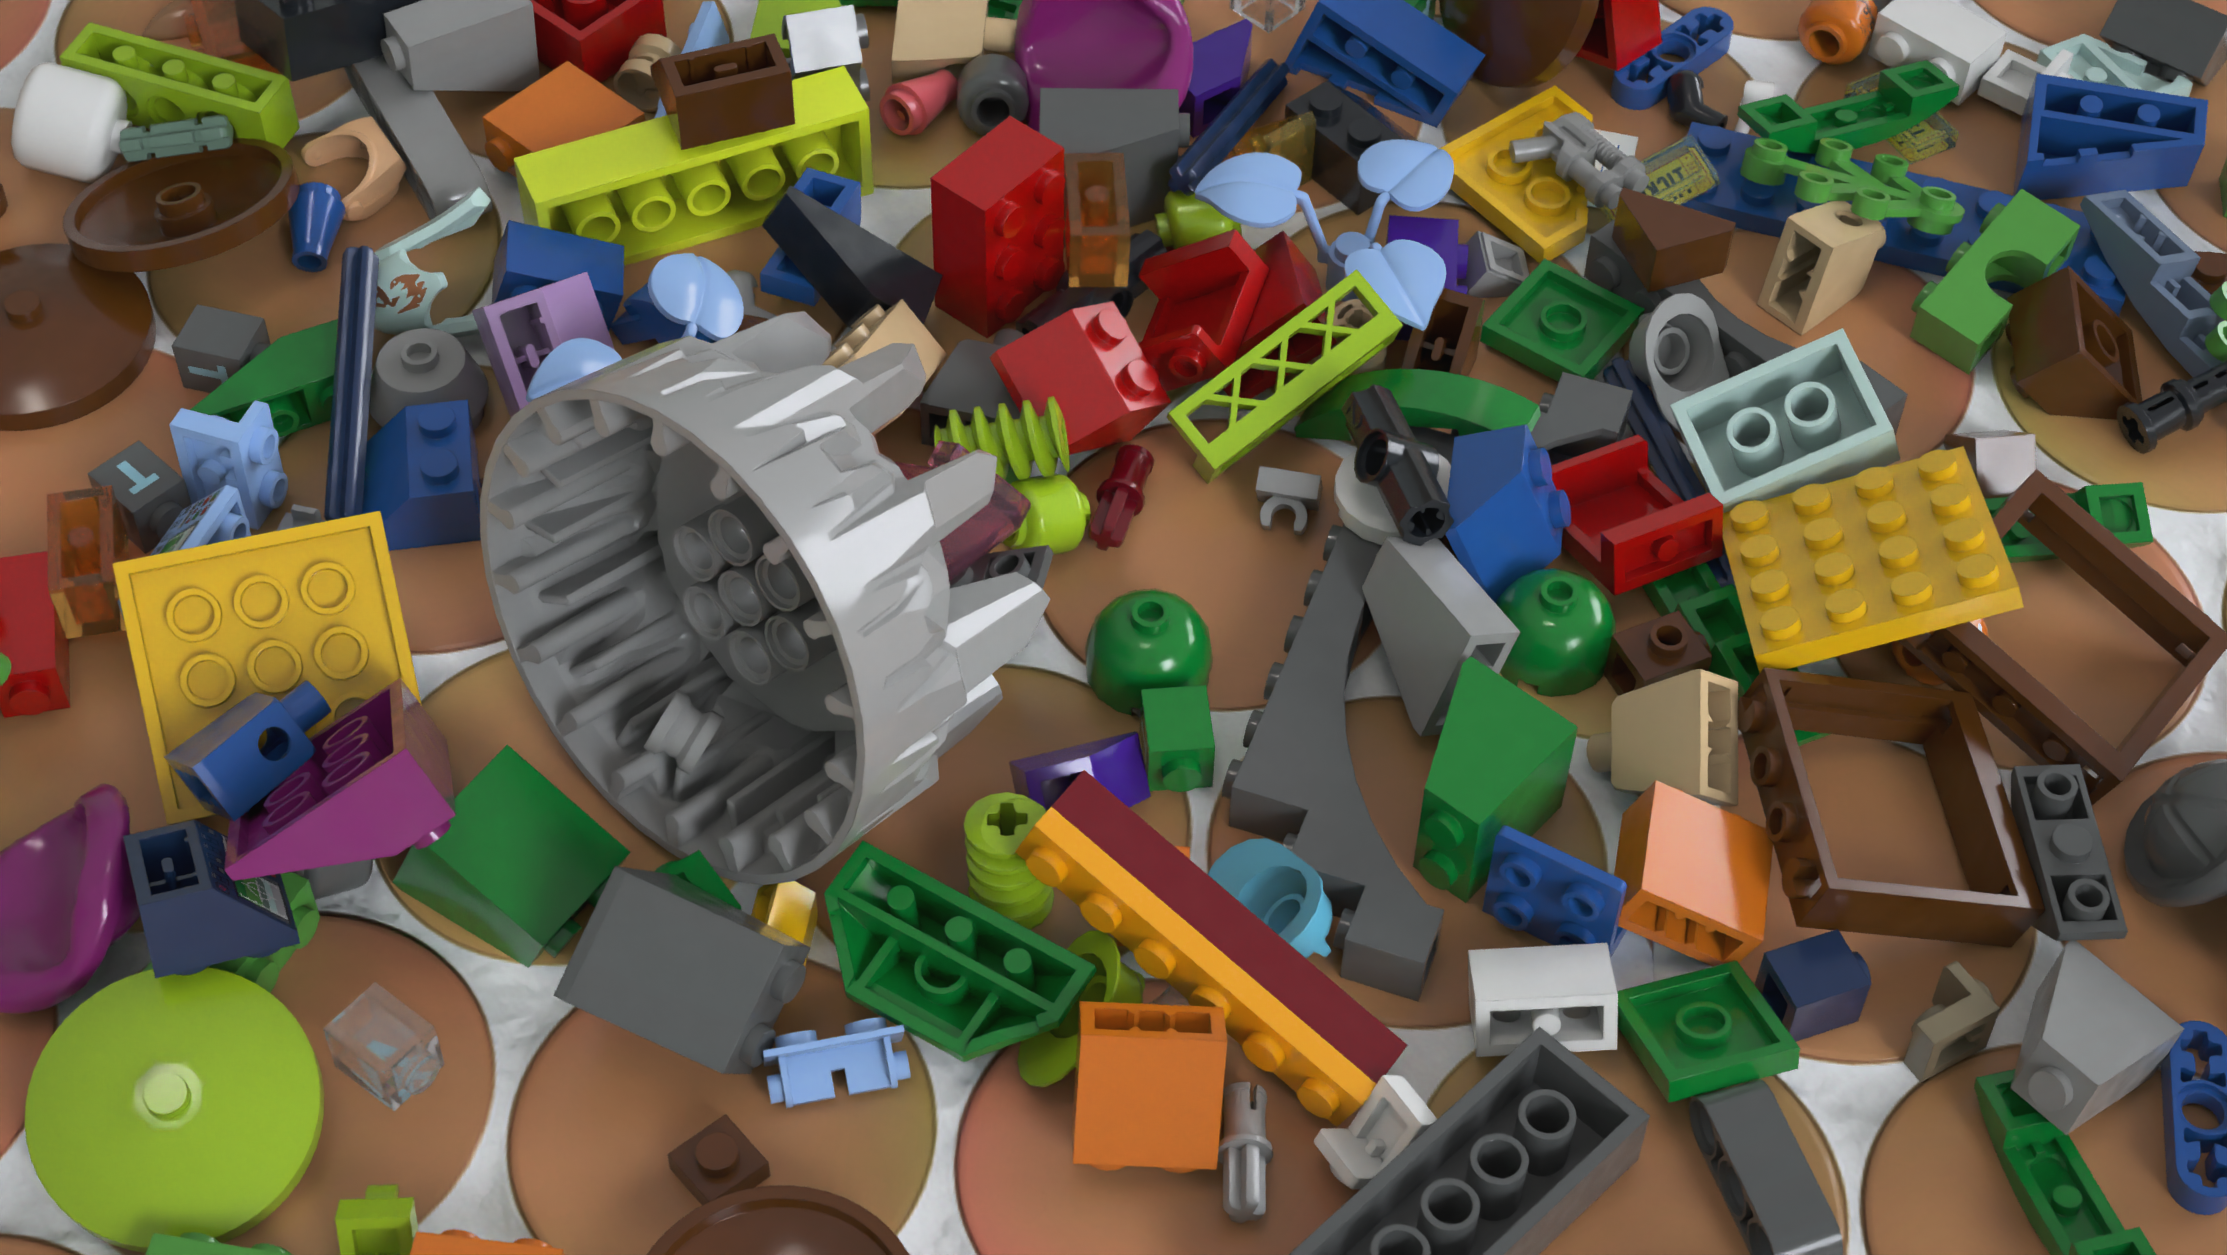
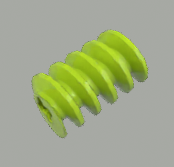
M1054 396L1047 398L1044 416L1037 415L1030 400H1023L1019 419H1013L1006 404L999 403L995 422L989 423L982 408L976 406L973 408L971 423L968 426L963 425L956 409L949 410L945 429H939L938 425H935L934 444L938 467L980 449L997 456L995 483L1005 481L1009 464L1019 480L1029 479L1034 461L1043 476H1053L1056 471L1058 457L1069 473L1070 458L1067 431L1063 414Z
M1009 792L990 794L973 804L967 811L963 824L966 835L965 847L967 851L966 863L968 866L969 897L1031 930L1042 924L1052 911L1054 891L1053 887L1040 882L1030 872L1026 861L1015 851L1047 811L1041 804L1024 795Z

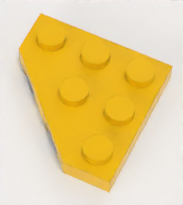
M1556 85L1439 148L1448 152L1453 159L1454 174L1450 189L1538 263H1541L1544 259L1551 261L1584 242L1587 229V199L1585 198V189L1575 180L1567 182L1555 173L1556 162L1552 158L1514 164L1510 157V141L1543 136L1544 121L1553 122L1562 115L1578 112L1593 122V115Z

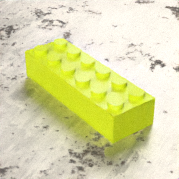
M845 66L792 80L794 125L681 150L668 115L515 157L513 159L524 224L623 245L624 266L762 226L765 217L789 185L794 187L807 167L861 182V197L873 194L869 107Z

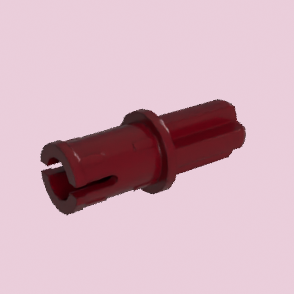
M1130 444L1119 448L1109 478L1102 481L1097 489L1096 499L1099 504L1088 529V536L1097 542L1096 548L1107 551L1109 547L1119 548L1125 540L1133 517L1138 515L1144 507L1145 496L1143 489L1147 477L1152 471L1154 458L1147 449L1139 445Z

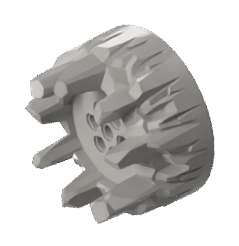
M805 311L778 315L714 343H709L692 336L659 343L532 400L511 417L496 438L485 467L480 497V539L485 575L496 617L511 657L531 698L562 747L586 778L617 811L638 830L671 854L683 859L700 850L719 876L737 882L763 885L795 881L818 870L883 820L939 780L938 758L970 734L1003 699L1001 688L992 674L1027 647L1050 601V597L1039 585L1018 572L950 589L948 570L940 540L989 504L994 491L997 456L978 449L914 478L906 479L896 463L879 453L876 439L872 433L907 409L922 392L926 381V373L915 345L892 343L839 368L831 365H822L832 349L831 335ZM677 690L688 695L692 706L701 712L713 710L724 717L690 775L678 768L676 759L665 752L653 754L643 748Z

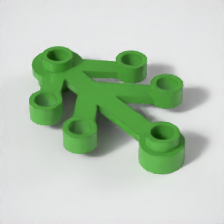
M1757 138L1754 140L1753 146L1746 148L1740 168V174L1746 179L1769 186L1784 184L1787 174L1798 176L1794 194L1802 200L1820 204L1827 203L1828 201H1853L1850 210L1860 217L1870 220L1907 217V222L1912 227L1930 234H1951L1954 225L1962 221L1965 213L1964 208L1956 202L1957 197L1954 193L1933 186L1922 188L1907 178L1906 173L1909 163L1906 160L1890 154H1877L1869 174L1850 161L1853 146L1839 139H1820L1815 161L1827 168L1789 158L1786 155L1788 147L1785 144L1768 138Z

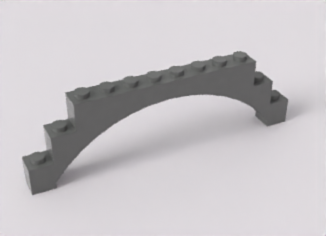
M1563 372L1555 394L1552 395L1544 392L1539 404L1541 416L1531 432L1537 448H1545L1551 465L1621 441L1626 429L1633 391ZM1409 426L1417 441L1432 445L1438 454L1447 459L1451 465L1454 437L1459 436L1458 429H1452L1451 434L1427 427ZM1333 524L1323 552V560L1327 561L1324 571L1314 569L1311 573L1304 596V606L1308 607L1304 617L1294 615L1290 622L1284 643V652L1288 653L1284 664L1274 662L1270 669L1264 689V699L1268 700L1264 712L1254 710L1249 718L1243 739V747L1248 748L1243 761L1237 759L1231 761L1224 779L1222 797L1231 799L1229 826L1283 842V846L1314 868L1323 880V891L1331 902L1333 916L1340 918L1333 947L1343 950L1340 977L1419 1002L1438 949L1444 909L1425 903L1396 865L1371 820L1356 781L1346 735L1344 692L1356 651L1373 619L1362 586L1382 545L1362 539L1344 524L1342 527Z

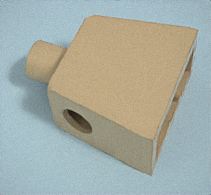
M898 0L892 52V84L933 74L940 69L948 70L958 81L959 74L965 65L974 58L983 55L984 50L1015 53L1014 38L1017 20L987 17L988 0Z
M1830 201L1795 213L1787 218L1758 299V306L1799 335L1807 333L1860 293L1868 277L1877 250L1885 245L1886 232L1883 225L1878 220H1870L1854 214L1850 210L1851 204L1846 201Z
M1696 669L1617 696L1612 703L1611 732L1593 734L1588 740L1587 758L1590 766L1598 773L1611 771V783L1615 790L1638 797L1657 780L1670 787L1678 788L1684 793L1711 805L1738 806V682L1703 669Z

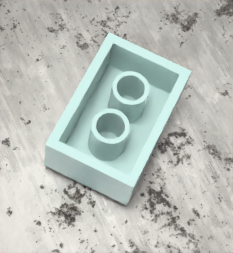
M1843 328L1670 404L1680 434L1707 492L1723 504V513L1732 510L1738 504L1746 501L1770 499L1795 492L1800 487L1808 484L1829 483L1855 476L1867 468L1885 467L1900 460L1894 429Z

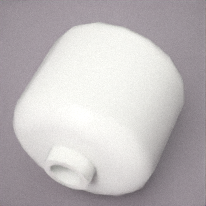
M44 62L35 66L24 81L14 112L11 136L14 158L26 168L84 183H93L111 170L118 153L123 154L119 147L120 132L125 128L132 127V122L126 120L127 98L124 89L112 78L51 62Z

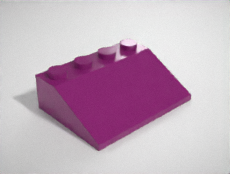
M401 677L309 738L316 749L315 754L236 821L229 820L224 870L232 881L396 856L411 845H414L417 850L423 849L437 841L451 827L449 820L456 816L447 740Z

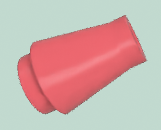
M940 69L933 74L889 86L885 96L880 101L879 107L885 125L893 133L901 136L922 133L948 103L957 98L956 88L958 81L955 76L948 70Z

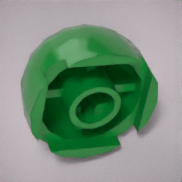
M1557 568L1534 570L1516 579L1498 597L1496 605L1520 631L1499 672L1506 680L1518 686V680L1520 679L1527 684L1538 686L1537 694L1555 697L1575 695L1596 685L1603 677L1611 637L1616 633V622L1609 601L1592 581L1576 572Z
M1140 589L1116 597L1095 617L1085 646L1087 682L1098 699L1120 713L1132 715V708L1140 710L1141 689L1206 685L1207 688L1213 656L1208 626L1197 610L1175 593L1159 589Z

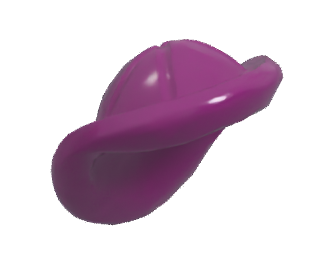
M1022 0L1014 38L1015 62L1019 64L1026 74L1029 106L1025 119L1030 128L1039 132L1040 88L1178 89L1179 108L1182 105L1193 74V41L1187 15L1179 0Z
M100 784L81 795L74 803L73 808L46 822L33 832L17 839L0 851L1 1013L18 1014L40 1011L53 1007L74 995L91 979L102 963L107 949L118 942L140 916L123 836L130 835L129 807L122 793L113 785Z

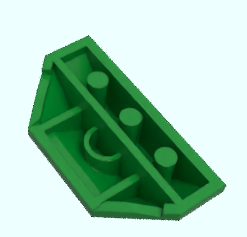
M863 840L824 892L847 998L884 1017L897 1026L903 1025L906 1031L962 1062L1058 1028L1097 972L1096 965Z

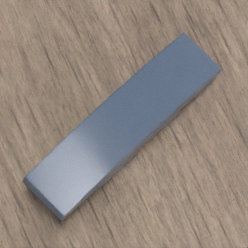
M2119 190L2085 195L2080 206L2104 258L2133 306L2167 351L2193 378L2222 363V361L2212 356L2206 348L2205 337L2220 322L2225 320L2219 317L2211 308L2209 302L2211 294L2191 277L2201 257L2128 191Z

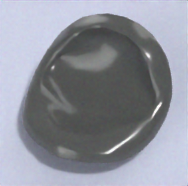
M2227 759L2198 763L2181 770L2167 779L2153 795L2141 804L2129 823L2124 847L2126 872L2136 892L2147 901L2161 907H2186L2204 904L2227 895Z

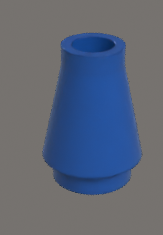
M318 182L301 184L298 197L288 211L293 247L292 263L300 270L319 272L327 267L329 253L346 213L345 206L341 202L340 193L332 186Z

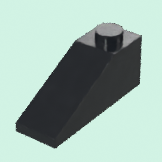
M789 185L765 217L762 227L844 324L851 328V325L875 305L879 304L886 311L903 299L924 325L943 275Z

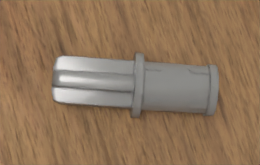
M1236 1082L1228 1085L1223 1089L1222 1099L1223 1139L1219 1141L1218 1161L1223 1165V1209L1229 1214L1231 1221L1236 1223H1244L1247 1220H1259L1263 1217L1266 1211V1164L1273 1157L1272 1144L1266 1139L1267 1092L1262 1086L1257 1084L1253 1089V1101L1250 1102V1082Z

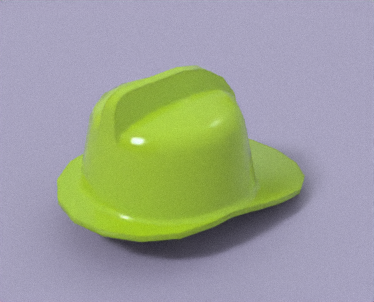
M1089 930L1077 937L1068 947V951L1096 965L1097 972L1058 1028L1020 1042L1017 1060L1020 1077L1032 1087H1047L1056 1083L1076 1067L1080 1001L1143 1003L1145 978L1142 974L1120 961V953L1116 942L1107 933L1099 930Z

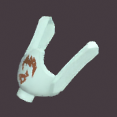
M480 187L471 191L448 210L429 222L389 242L374 252L379 258L374 329L387 334L398 335L409 330L431 328L445 331L455 338L480 334L473 314L463 317L446 318L442 323L432 324L430 317L431 304L437 294L448 286L446 277L443 272L430 273L417 268L410 262L406 253L415 248L421 249L433 241L474 226L491 201Z

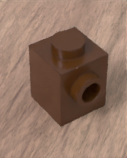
M1678 610L1613 634L1604 676L1619 696L1691 670L1703 669L1708 671L1712 662L1711 650L1705 637L1700 632L1693 631Z

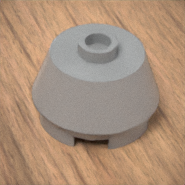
M431 328L409 330L390 339L378 353L371 377L369 412L382 428L405 406L468 399L475 431L484 417L483 407L488 397V381L480 366L453 335Z

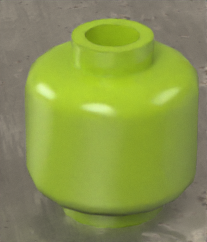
M1181 190L1176 192L1169 191L1164 200L1165 212L1154 214L1157 235L1162 238L1165 248L1172 246L1174 250L1234 229L1242 236L1240 223L1223 216L1208 203L1195 199V193L1191 196H1186Z
M1056 473L1053 476L1047 477L1040 475L1029 477V479H1018L1008 484L1001 499L997 501L994 510L996 532L1005 546L1015 550L1049 545L1054 553L1053 555L1067 553L1077 548L1084 536L1085 527L1088 526L1091 518L1090 505L1085 494L1079 491L1077 486L1067 476Z

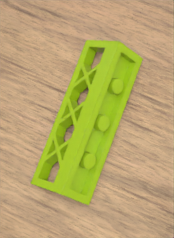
M1356 269L1168 413L1167 419L1197 454L1193 467L1205 482L1209 484L1391 344L1403 324ZM1351 291L1355 293L1374 316L1359 329L1333 325L1335 304ZM1326 311L1324 324L1311 323ZM1296 333L1323 336L1321 358L1313 364L1286 361L1288 340ZM1332 337L1344 338L1341 343L1331 349ZM1279 347L1278 360L1265 359L1266 356ZM1251 368L1276 371L1274 394L1265 401L1239 397L1241 375ZM1285 373L1299 374L1284 385ZM1232 383L1231 396L1217 395ZM1203 404L1229 407L1227 430L1210 443L1206 441L1188 418L1190 414ZM1238 409L1252 410L1236 422Z

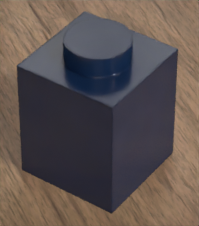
M1836 929L1765 952L1755 986L1797 1042L1857 1022L1871 987V976L1863 957L1858 952L1851 951L1840 931Z

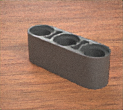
M1754 1080L1692 1097L1689 1103V1116L1693 1134L1750 1255H1843L1842 1237L1835 1216L1769 1086L1763 1080Z

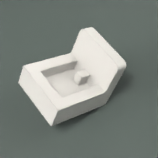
M2007 49L1982 77L1977 95L2022 116L2037 73L2074 79V76L2068 74L2074 53L2062 49L2053 61L2045 67Z
M1382 1075L1348 1128L1321 1129L1314 1139V1144L1330 1163L1331 1172L1340 1182L1351 1189H1361L1429 1128L1437 1118L1402 1075Z

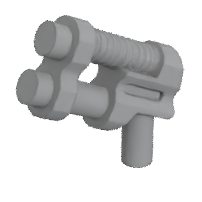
M1578 112L1562 115L1553 122L1544 121L1543 136L1514 140L1509 143L1512 163L1552 158L1556 162L1555 173L1564 181L1570 182L1575 180L1585 189V198L1599 208L1603 206L1609 209L1616 208L1623 187L1641 193L1649 183V177L1645 174V165L1634 156L1623 154L1610 141L1596 132L1594 124ZM1598 160L1608 170L1600 172L1595 168V161Z

